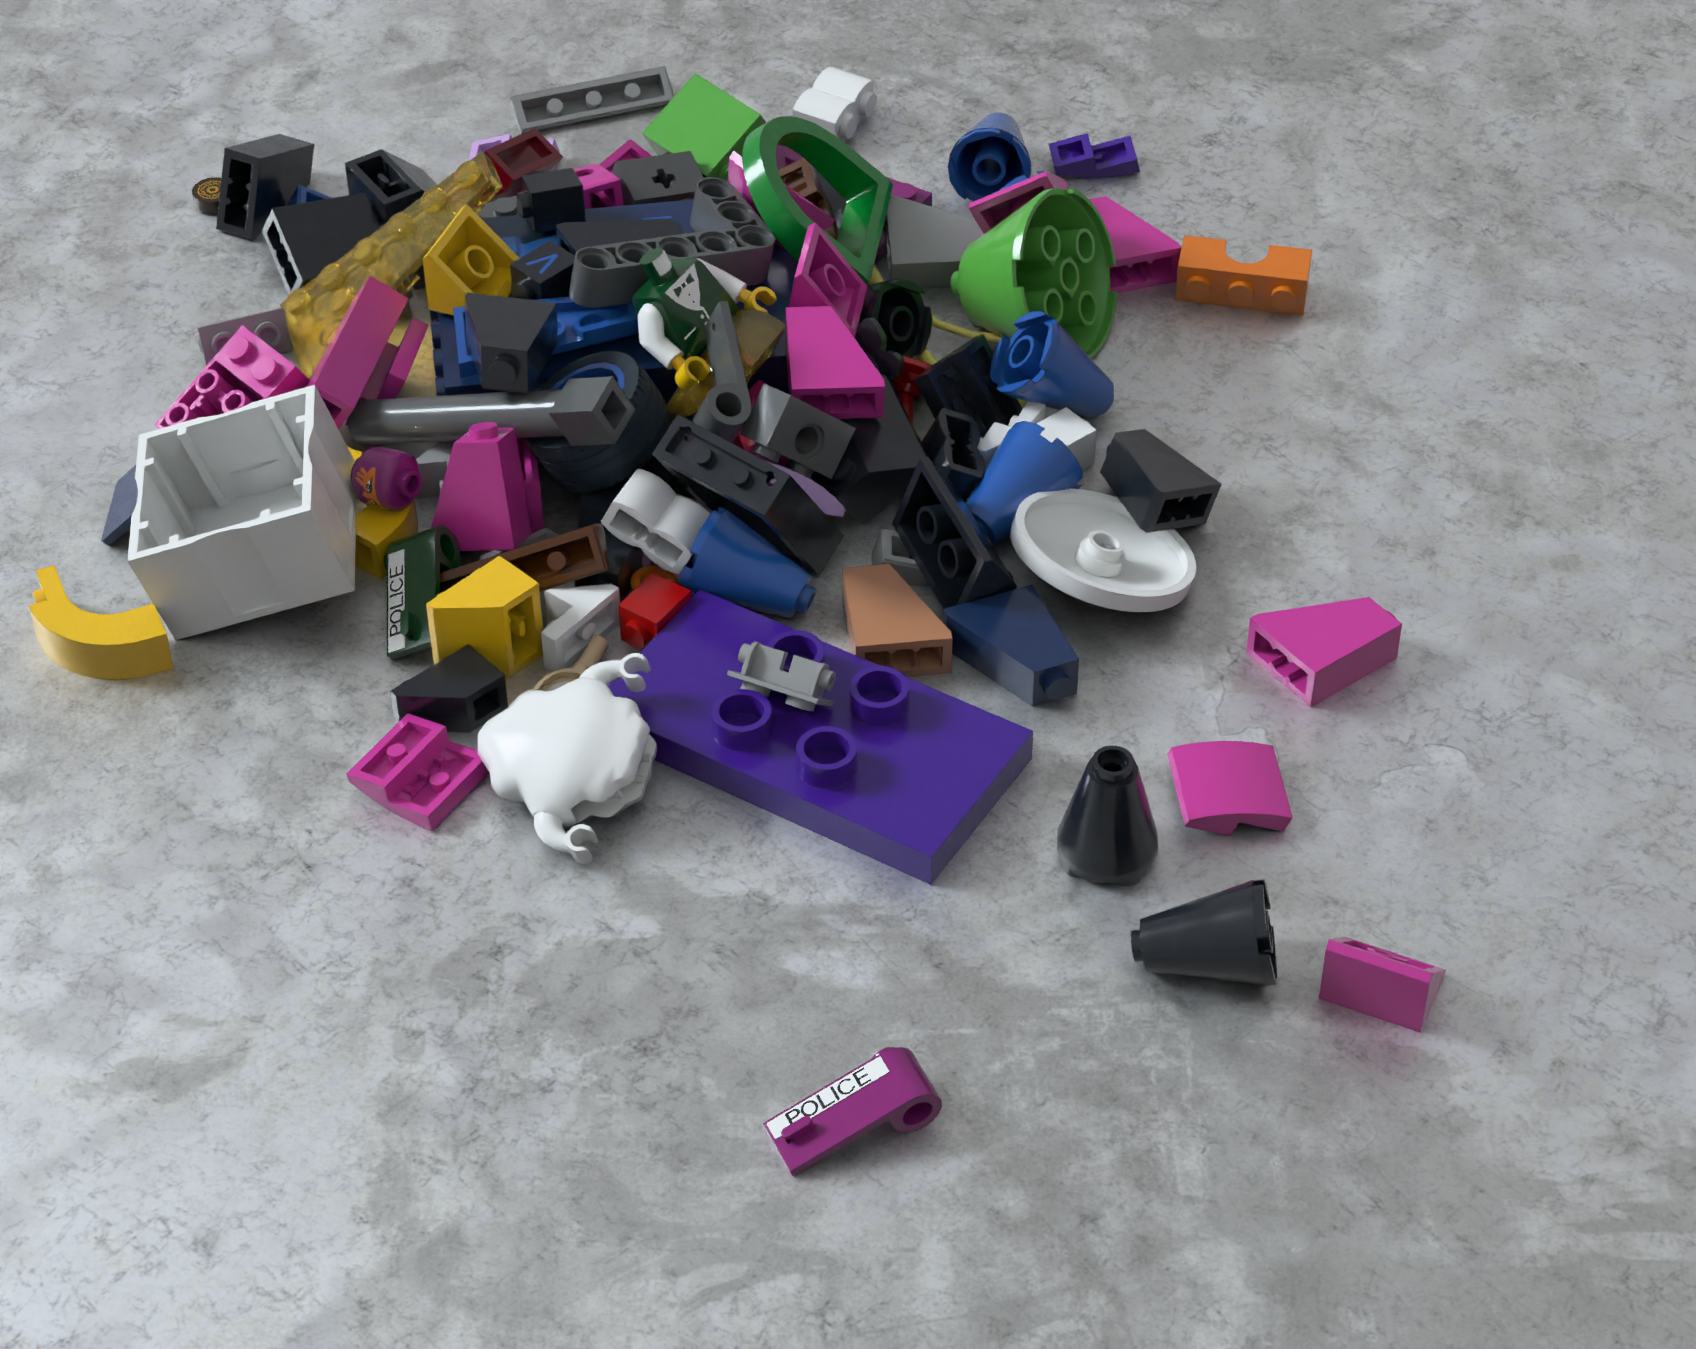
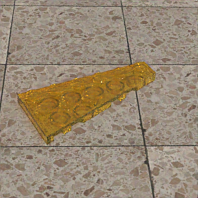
M480 152L470 161L462 163L453 174L437 186L429 188L420 199L404 211L392 216L383 227L368 238L359 241L351 251L335 263L327 265L318 276L302 288L293 291L280 304V307L284 308L290 338L300 369L309 379L353 299L369 276L405 295L420 278L415 272L423 264L424 256L459 210L468 204L478 214L503 187L493 162L483 152Z

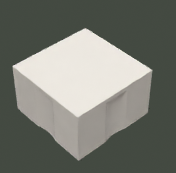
M315 385L255 401L227 413L199 417L139 435L135 472L138 497L131 517L128 563L175 640L355 591L357 495L354 492L350 478L355 460Z

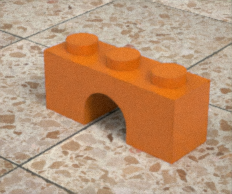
M1184 235L1177 270L1175 300L1304 315L1312 249L1269 245L1268 255L1263 260L1255 263H1241L1231 259L1226 254L1227 240Z

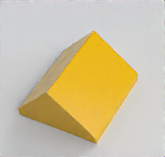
M468 204L459 210L423 258L428 309L453 316V307L465 306V295L467 293L508 297L511 293L512 285L510 264L519 259Z

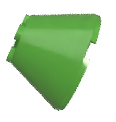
M1047 189L968 245L961 257L958 271H955L951 276L952 292L956 297H960L963 309L975 328H983L1000 337L1005 336L1010 339L1018 329L1013 325L1014 322L1029 312L1043 311L1053 317L1084 352L1092 358L1101 349L1108 337L1117 303V292H1110L1109 266H1116V260L1109 232L1100 213L1085 195L1075 189Z

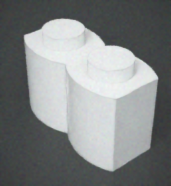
M828 67L818 76L813 87L807 89L799 97L792 110L793 117L813 122L834 134L841 141H844L846 138L850 139L856 131L857 124L866 116L869 117L875 109L877 95L874 93V80L834 67Z
M637 469L613 500L601 522L608 531L621 541L641 548L644 554L661 568L680 574L683 567L687 565L694 555L690 552V549L710 513L700 504L686 497L676 495L673 489L660 477L648 471Z

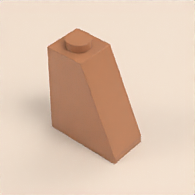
M890 564L842 568V603L851 654L880 666L894 668L903 673L905 677L952 673L951 631Z

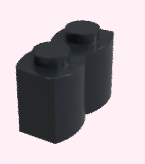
M942 408L923 438L922 444L931 461L954 484L960 496L966 502L985 471L984 459L977 448L980 441L979 428L972 416Z

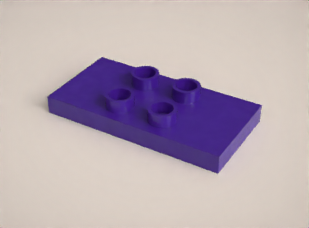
M699 590L639 653L643 654L647 659L651 671L649 673L638 671L634 674L643 677L646 688L642 692L630 691L623 679H616L608 686L614 697L628 698L636 702L641 717L650 728L649 735L657 744L655 761L930 885L1032 759V730L905 677L903 673L894 668L877 665L823 642L812 633L795 630L703 590ZM754 641H757L763 645L788 652L783 671L789 672L794 655L828 664L829 670L836 672V680L830 691L824 689L822 698L834 701L833 706L816 704L814 712L800 709L785 703L787 694L771 689L769 697H765L753 690L740 689L743 680L728 676L727 672L728 670L741 672L744 664L738 661L741 646L744 643L751 645Z

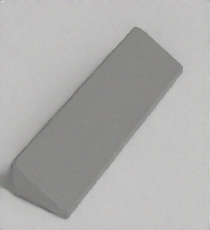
M666 66L511 96L509 108L520 134L533 128H536L538 131H544L664 107L673 99L674 93Z

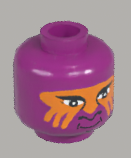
M383 446L371 447L357 458L351 469L350 478L354 492L358 499L368 506L390 511L403 510L414 501L422 487L420 466L415 457L406 451Z

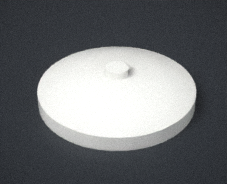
M1073 488L1060 491L1037 492L1021 502L1011 525L1010 538L1012 545L1028 568L1062 592L1097 606L1127 612L1165 610L1177 605L1187 596L1196 574L1197 567L1194 554L1179 533L1174 529L1151 533L1144 532L1139 528L1119 498L1107 494Z

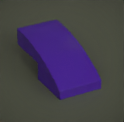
M1088 133L1048 144L1057 175L1097 179L1125 176L1140 172L1131 135L1091 146Z

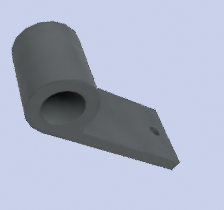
M719 301L703 329L716 386L709 391L692 422L733 444L749 418L751 401L738 348L737 332L732 321L728 301Z

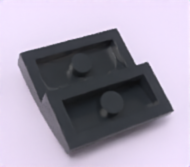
M984 334L976 336L952 351L914 379L935 419L942 408L972 416L982 438L985 437L994 422L1008 426L1012 416H1019L1023 410L1017 398L1004 395L996 389L998 385L991 381L990 369L994 353Z

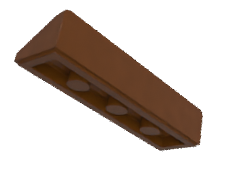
M602 523L593 524L440 573V593L448 590L472 574L476 569L483 567L498 556H501L539 583V592L610 570L603 525Z

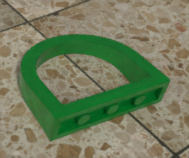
M781 116L753 130L747 136L742 150L744 176L754 204L775 238L799 262L808 226L814 223L793 200L780 177L776 164V146L781 145L795 151L807 160L845 199L846 207L837 241L823 229L821 230L864 283H869L893 183L834 134L808 120L793 116Z

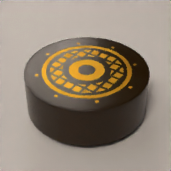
M221 178L203 179L193 186L192 197L194 206L198 211L205 214H218Z

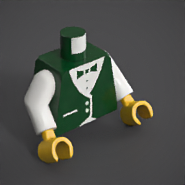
M655 248L643 255L639 261L649 280L633 295L632 303L638 316L640 344L657 359L658 363L663 364L668 370L674 368L676 370L675 382L681 389L687 390L694 387L697 379L703 381L709 374L710 370L707 362L696 355L707 345L703 329L718 302L728 301L731 317L733 318L740 311L737 303L741 301L744 303L746 315L753 320H759L764 318L768 311L760 307L755 300H760L765 305L772 306L776 301V295L767 287H758L751 292L746 289L747 284L701 259L669 260L663 248Z

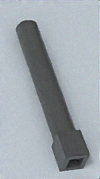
M613 376L568 379L563 389L529 391L528 394L498 392L359 400L347 419V425L351 437L360 445L457 441L469 431L470 426L482 422H495L498 428L515 427L517 438L565 436L571 446L616 444L635 408Z

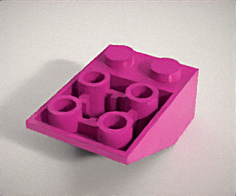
M242 325L154 426L161 429L199 417L227 413L255 401L305 388L310 379L292 362Z

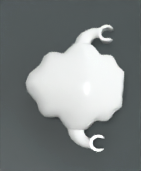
M631 653L622 660H610L592 665L578 679L553 691L528 690L519 695L507 709L488 720L478 733V755L490 772L491 788L502 800L525 803L534 817V828L538 837L554 850L571 853L573 859L580 864H589L593 860V856L589 849L579 846L585 842L596 844L598 839L590 826L579 823L592 816L611 819L628 806L641 801L645 793V786L652 774V764L656 757L657 744L649 735L650 728L641 717L636 702L628 698L614 697L608 687L612 681L623 679L630 691L642 692L646 688L643 677L634 673L638 671L649 673L651 671L650 665L643 654ZM573 826L567 833L563 829Z

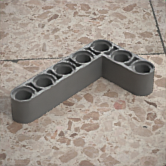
M703 178L696 185L690 225L695 232L579 249L574 258L569 296L576 304L588 308L632 303L633 295L649 280L639 261L643 255L655 248H663L669 260L698 258L724 270L745 282L747 286L761 284L768 278L776 238L732 184L720 178Z

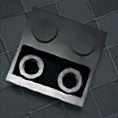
M383 149L345 163L349 195L366 193L371 207L376 209L380 217L381 229L378 234L389 245L399 242L397 225L412 222L418 218H428L453 212L438 197L442 190L441 187L423 169Z

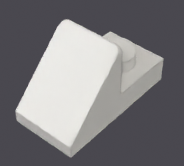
M603 584L554 588L545 591L548 625L541 632L544 667L552 672L568 668L580 658L593 636L605 637L620 624L618 610L620 596L617 586Z

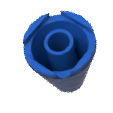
M1000 112L989 114L954 145L949 157L948 173L950 183L957 194L966 200L968 198L974 202L1000 191L1006 184L1017 177L1026 175L1027 178H1030L1031 160L1019 126L1010 115Z
M1032 311L1020 317L1013 323L1018 329L1012 337L1008 339L1003 336L999 341L991 360L990 377L991 381L998 385L996 389L1004 395L1024 401L1041 403L1045 407L1062 410L1067 407L1076 415L1088 419H1093L1106 413L1112 406L1114 401L1113 382L1060 324L1043 311Z
M1021 421L1015 423L1008 430L966 503L982 531L990 539L992 546L1010 536L1011 525L1016 511L1024 499L1037 492L1060 491L1071 488L1080 489L1082 486L1078 485V482L1083 478V471L1076 457L1059 438H1056L1051 443L1040 435L1045 428L1038 424Z
M719 507L718 511L714 510L703 524L690 549V552L694 554L691 563L693 569L684 566L679 580L680 586L691 590L692 597L699 590H703L743 608L793 619L798 612L806 614L817 591L816 588L810 586L812 576L737 516L722 507Z

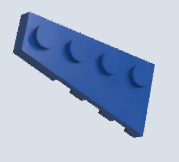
M570 297L538 299V301L557 303L558 345L552 355L639 333L638 316L633 303L588 308L576 304ZM465 306L453 307L460 378L478 374L466 339Z

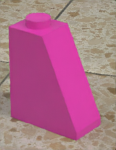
M1107 196L1089 199L1100 213L1113 245L1116 266H1109L1110 292L1116 291L1118 294L1177 282V270L1181 253V246L1177 241Z
M832 306L786 307L785 343L789 395L836 419L883 418L884 378Z
M495 422L477 423L470 426L469 431L453 444L431 528L440 525L448 527L456 538L460 551L514 550L532 534L515 427L498 428Z
M1370 597L1261 613L1250 618L1246 653L1307 705L1312 707L1397 659L1402 623L1391 612L1383 609Z

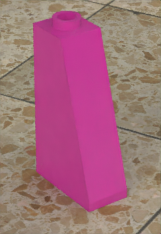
M369 276L353 299L306 387L316 386L338 430L354 410L409 299L372 276Z

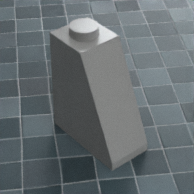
M891 195L884 221L890 280H911L921 288L951 287V276L955 271H958L964 251L971 242L984 235L976 220Z

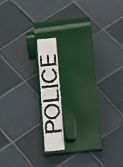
M444 525L395 540L388 545L384 564L387 571V657L391 660L431 647L426 603L440 594V573L459 567L461 558L456 538L449 528Z

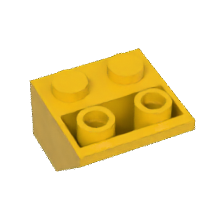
M501 556L476 569L472 574L426 603L434 664L469 644L503 672L505 677H511L543 655L541 640L543 623L539 583Z

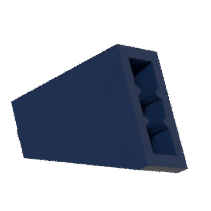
M1033 585L943 609V623L952 634V654L1032 707L1077 694L1079 658Z

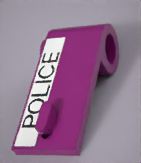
M887 1047L878 1051L869 1061L763 1124L794 1177L888 1120L894 1129L903 1133L915 1132L926 1127L940 1113L942 1101L910 1049Z

